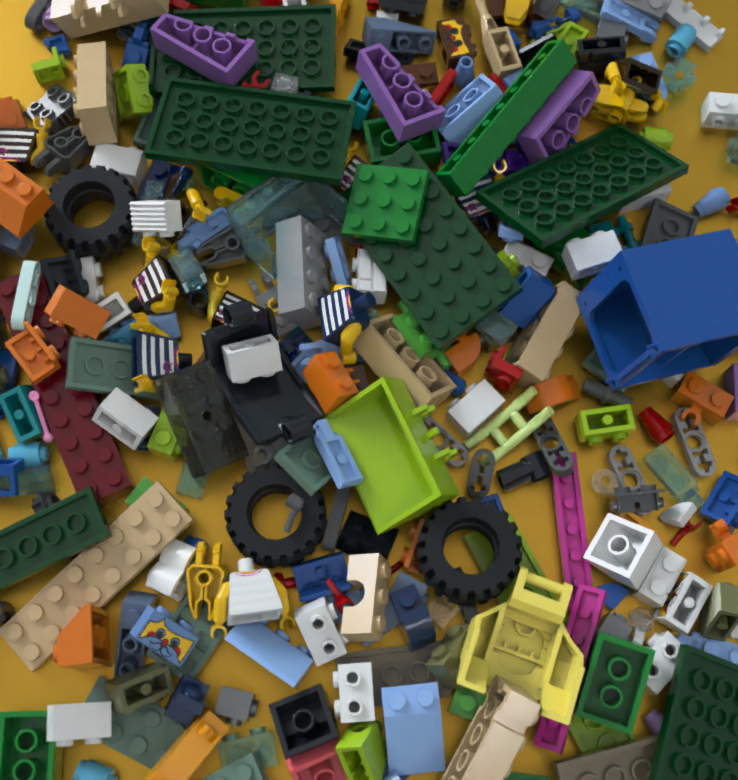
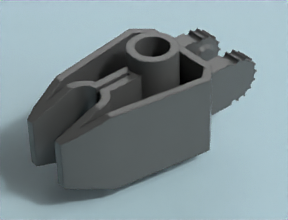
M70 126L45 139V150L35 157L33 164L38 169L47 165L44 172L49 177L54 176L59 171L64 174L71 173L70 170L77 168L89 156L93 145L89 146L86 136L81 135L80 126Z
M231 226L205 241L196 250L197 257L212 253L215 255L201 262V267L220 269L247 263L250 257L249 253L266 246L264 239L257 240L248 245L244 243V239L255 236L260 232L259 226H253L242 231Z

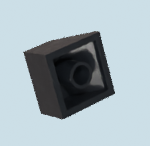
M321 683L269 704L286 760L340 738L328 694Z

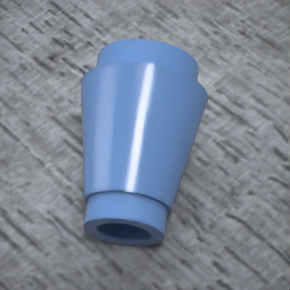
M469 56L461 57L455 69L457 71L455 80L457 87L464 89L475 79L473 59Z
M721 186L712 188L692 206V210L697 217L701 218L724 209L730 203L729 194Z

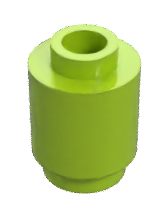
M644 126L642 131H638L639 135L660 148L668 151L671 149L673 132L668 131L666 128Z

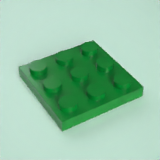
M357 163L341 233L347 237L415 244L430 177L429 171Z

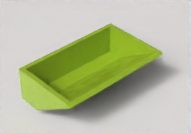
M384 376L323 418L327 419L333 432L337 435H342L363 476V481L359 485H355V488L377 535L433 511L436 507H441L444 502L460 495L445 465L446 462L458 454L456 448L452 450L447 448L439 452L433 441V438L440 434L438 427L428 431L423 421L435 412L434 404L429 407L427 404L416 407L402 379Z

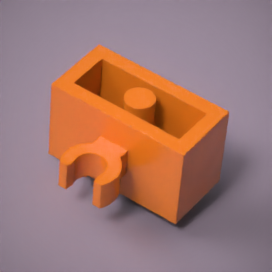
M60 284L44 312L51 316L49 321L62 328L67 324L74 328L72 333L81 338L90 336L94 339H97L111 314L108 310Z
M336 351L315 354L302 372L325 414L331 413L359 393L356 386L360 380L351 379L350 375L354 371L353 368H345Z
M688 372L678 383L669 401L680 407H690L680 414L679 420L683 421L689 415L694 419L691 428H695L701 422V419L712 426L718 423L725 416L735 397L695 373Z
M720 519L708 526L719 542L704 550L707 554V562L718 573L738 565V532L731 535L726 522Z

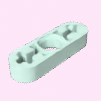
M25 260L22 264L11 314V327L13 330L23 331L26 329L23 323L27 320L30 324L32 322L41 279V264L39 261Z

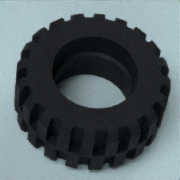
M91 165L83 166V169L77 170V168L70 170V174L60 176L58 178L59 182L57 184L53 183L49 188L51 194H48L54 204L43 216L46 219L47 228L65 253L68 250L74 249L76 257L93 256L96 262H98V259L108 261L111 260L110 256L115 254L120 256L124 253L123 249L125 247L129 249L134 244L132 239L138 238L140 232L132 231L133 226L130 220L132 218L130 215L131 206L129 203L138 201L132 185H130L124 175H119L118 171L109 168L107 171L105 166L96 165V168H92ZM107 201L115 205L111 216L98 226L84 228L73 224L77 212L90 202Z
M271 463V467L264 468L263 465L255 467L257 471L252 474L249 471L242 475L243 480L233 485V493L228 495L226 500L227 510H224V519L226 520V529L232 542L243 556L252 558L255 564H263L267 568H275V566L286 568L290 567V564L294 562L304 561V557L308 554L311 555L316 550L317 544L321 543L324 537V530L327 526V510L323 493L318 490L314 495L310 496L279 466V463ZM283 493L291 495L295 493L304 501L298 528L291 535L282 539L272 540L261 536L255 530L252 523V512L256 504L270 494Z
M466 496L458 497L455 503L449 500L443 503L442 508L436 507L422 526L416 549L418 569L420 573H423L426 585L428 587L432 586L435 589L434 593L440 598L444 595L449 598L448 602L456 604L457 601L463 602V606H472L476 602L481 605L487 603L491 598L495 599L500 596L516 576L523 552L520 551L522 539L521 536L516 534L518 530L514 521L510 523L507 520L509 514L504 509L498 512L495 509L497 504L489 501L488 505L481 503L482 498L474 497L472 501H467ZM461 529L474 530L482 534L490 542L494 552V558L490 567L479 574H466L453 568L446 560L443 552L444 542L448 535Z

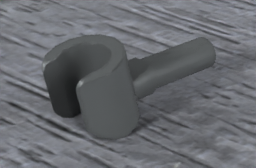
M292 493L285 503L286 506L292 509L283 530L290 533L295 516L304 506L303 499L295 493Z

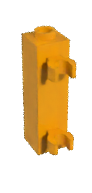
M205 706L201 715H197L193 719L190 727L187 726L142 780H187L230 728Z

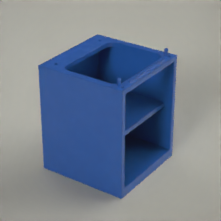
M731 229L621 250L576 297L608 378L605 380V383H610L612 391L715 366L738 350V244Z

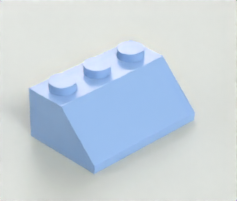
M481 73L443 106L446 113L440 128H437V131L446 142L462 143L503 95V92L497 84Z
M268 621L238 624L224 638L226 641L295 689L298 688L315 662L310 658V650L301 644L297 648L288 642L291 637L278 628L275 633L266 627Z

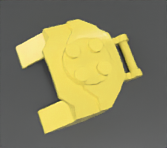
M520 566L508 600L471 619L460 654L461 660L456 684L485 694L486 685L490 687L495 676L498 675L525 689L536 701L541 699L540 716L569 726L585 668H583L584 655L573 642L563 624L573 585L565 582L563 584L530 573L528 568ZM526 582L558 594L559 600L555 601L523 589Z

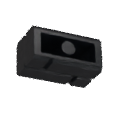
M624 36L577 39V70L593 73L605 72L606 67L611 61L626 58Z

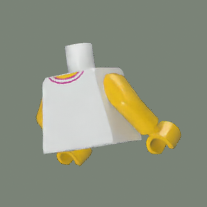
M252 558L238 560L239 572H233L229 575V580L221 585L214 600L213 621L215 624L210 628L212 639H214L213 633L215 629L221 628L224 631V640L227 630L223 624L226 621L227 626L276 619L277 628L284 631L283 621L288 619L289 627L294 628L295 620L288 614L291 611L288 590L276 577L271 576L268 569L255 570Z

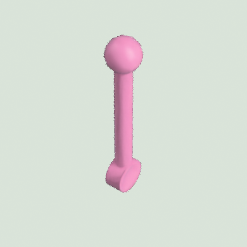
M31 391L28 396L34 402L44 432L43 440L46 443H50L54 437L49 433L39 403L40 394L37 391Z

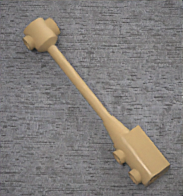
M474 0L481 17L482 43L486 51V58L489 60L493 73H496L503 82L504 78L522 68L520 58L508 26L499 28L489 14L485 1Z

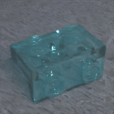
M266 726L249 730L250 736L239 738L238 733L223 736L222 743L216 744L222 768L252 752H257L263 769L280 765L274 732H267Z

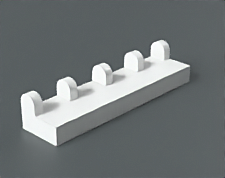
M672 0L664 18L676 28L684 23L692 25L696 29V39L694 42L699 47L708 52L722 40L726 29L723 27L720 30L709 22L711 17L708 15L703 17L692 8L694 4L691 1L686 4L683 0Z

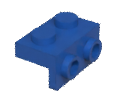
M343 551L291 565L301 603H310L331 594L334 596L325 583L328 578L332 579L342 594L347 593L349 589L353 588L352 584L347 581L348 569Z

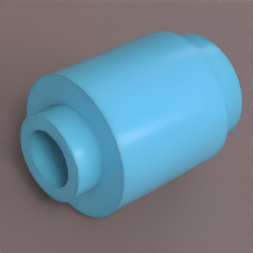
M687 23L678 26L665 43L667 53L671 57L682 58L696 39V29Z
M42 441L15 444L14 447L8 448V458L24 459L25 469L44 467L45 462L49 461L48 446H44Z
M83 759L74 772L73 780H118V777L115 776V769L92 759L89 761Z

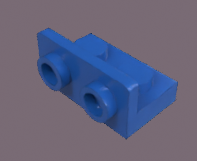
M724 471L701 508L700 516L712 522L723 519L731 535L735 528L738 529V476Z

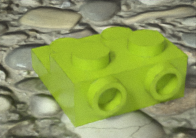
M126 64L113 73L119 121H129L134 117H143L152 113L154 101L149 93L150 75L146 70L145 64Z

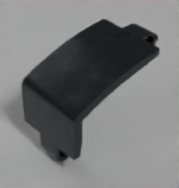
M247 299L223 307L224 324L203 331L201 337L209 374L243 428L258 446L281 436L289 445H294L316 435V430L313 429L312 423L325 418L326 414L280 345L279 350L283 370L275 372L273 376H259L251 378L249 382L240 384L233 383L226 374L221 346L271 334L278 341L273 310L268 307L254 312Z

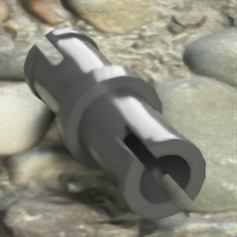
M588 376L580 391L600 399V403L604 405L606 403L612 406L632 405L633 398H629L617 391H612L610 385L605 386L590 379Z

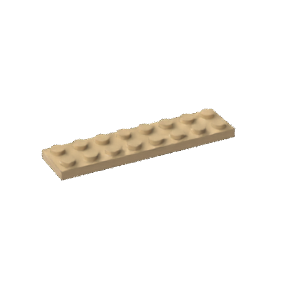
M157 481L109 526L113 537L82 551L0 628V635L30 671H36L53 655V646L57 644V636L85 604H92L102 609L195 520L165 486Z

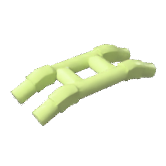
M530 386L508 407L462 444L469 451L491 434L500 445L492 451L495 455L496 463L527 436L543 425L554 414V410L550 406H546L527 423L518 411L538 393L535 387ZM510 418L519 428V431L507 439L498 427ZM487 456L480 461L482 470L485 469L486 464H491V460H488Z

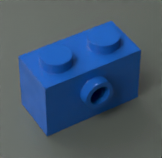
M529 265L516 279L524 291L499 308L500 314L523 329L528 323L531 324L537 318L538 311L544 304L546 305L552 300L556 291L551 280Z

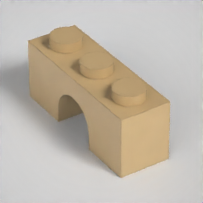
M379 553L349 555L347 581L358 590L365 589L364 597L359 604L343 607L340 634L352 642L382 641L383 632L386 629L385 606L389 601L387 585L388 579L391 576L390 562Z

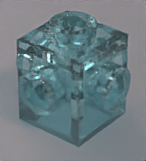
M677 54L673 63L668 61L662 75L665 76L663 82L667 83L665 88L675 93L678 90L684 92L686 87L690 89L697 78L694 72L698 65ZM681 71L684 73V76L681 79H677L675 77L676 72Z

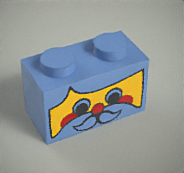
M148 605L129 634L175 665L181 667L199 640L192 633L195 628L182 619L177 624L170 619L173 614L160 605L156 609Z

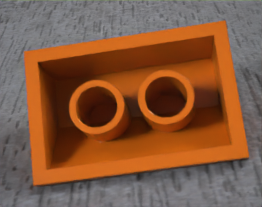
M0 158V225L21 239L54 203L44 188Z
M85 604L57 636V644L53 646L54 662H57V667L77 671L112 667L109 612L92 604Z

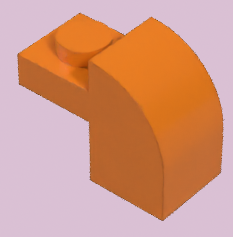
M468 332L454 341L456 343L455 346L444 352L450 362H452V366L448 369L458 377L468 373L477 362L481 350V342L477 332L470 336H467Z
M573 374L560 375L533 385L538 393L526 404L529 415L541 412L546 406L552 408L581 398L579 386ZM528 388L522 390L521 394H523Z

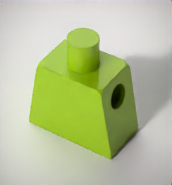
M378 720L351 723L336 745V752L348 780H382L387 760V749L381 734L382 724Z

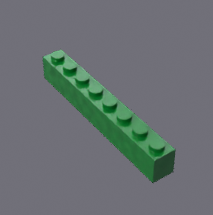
M564 39L546 42L435 174L451 196H468L474 191V186L478 181L488 174L492 164L502 157L506 147L516 140L520 130L530 123V118L544 106V101L558 89V84L563 78L571 73V69L577 63V60Z

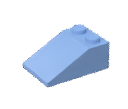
M432 682L381 688L389 774L394 770L398 776L446 771L438 683Z

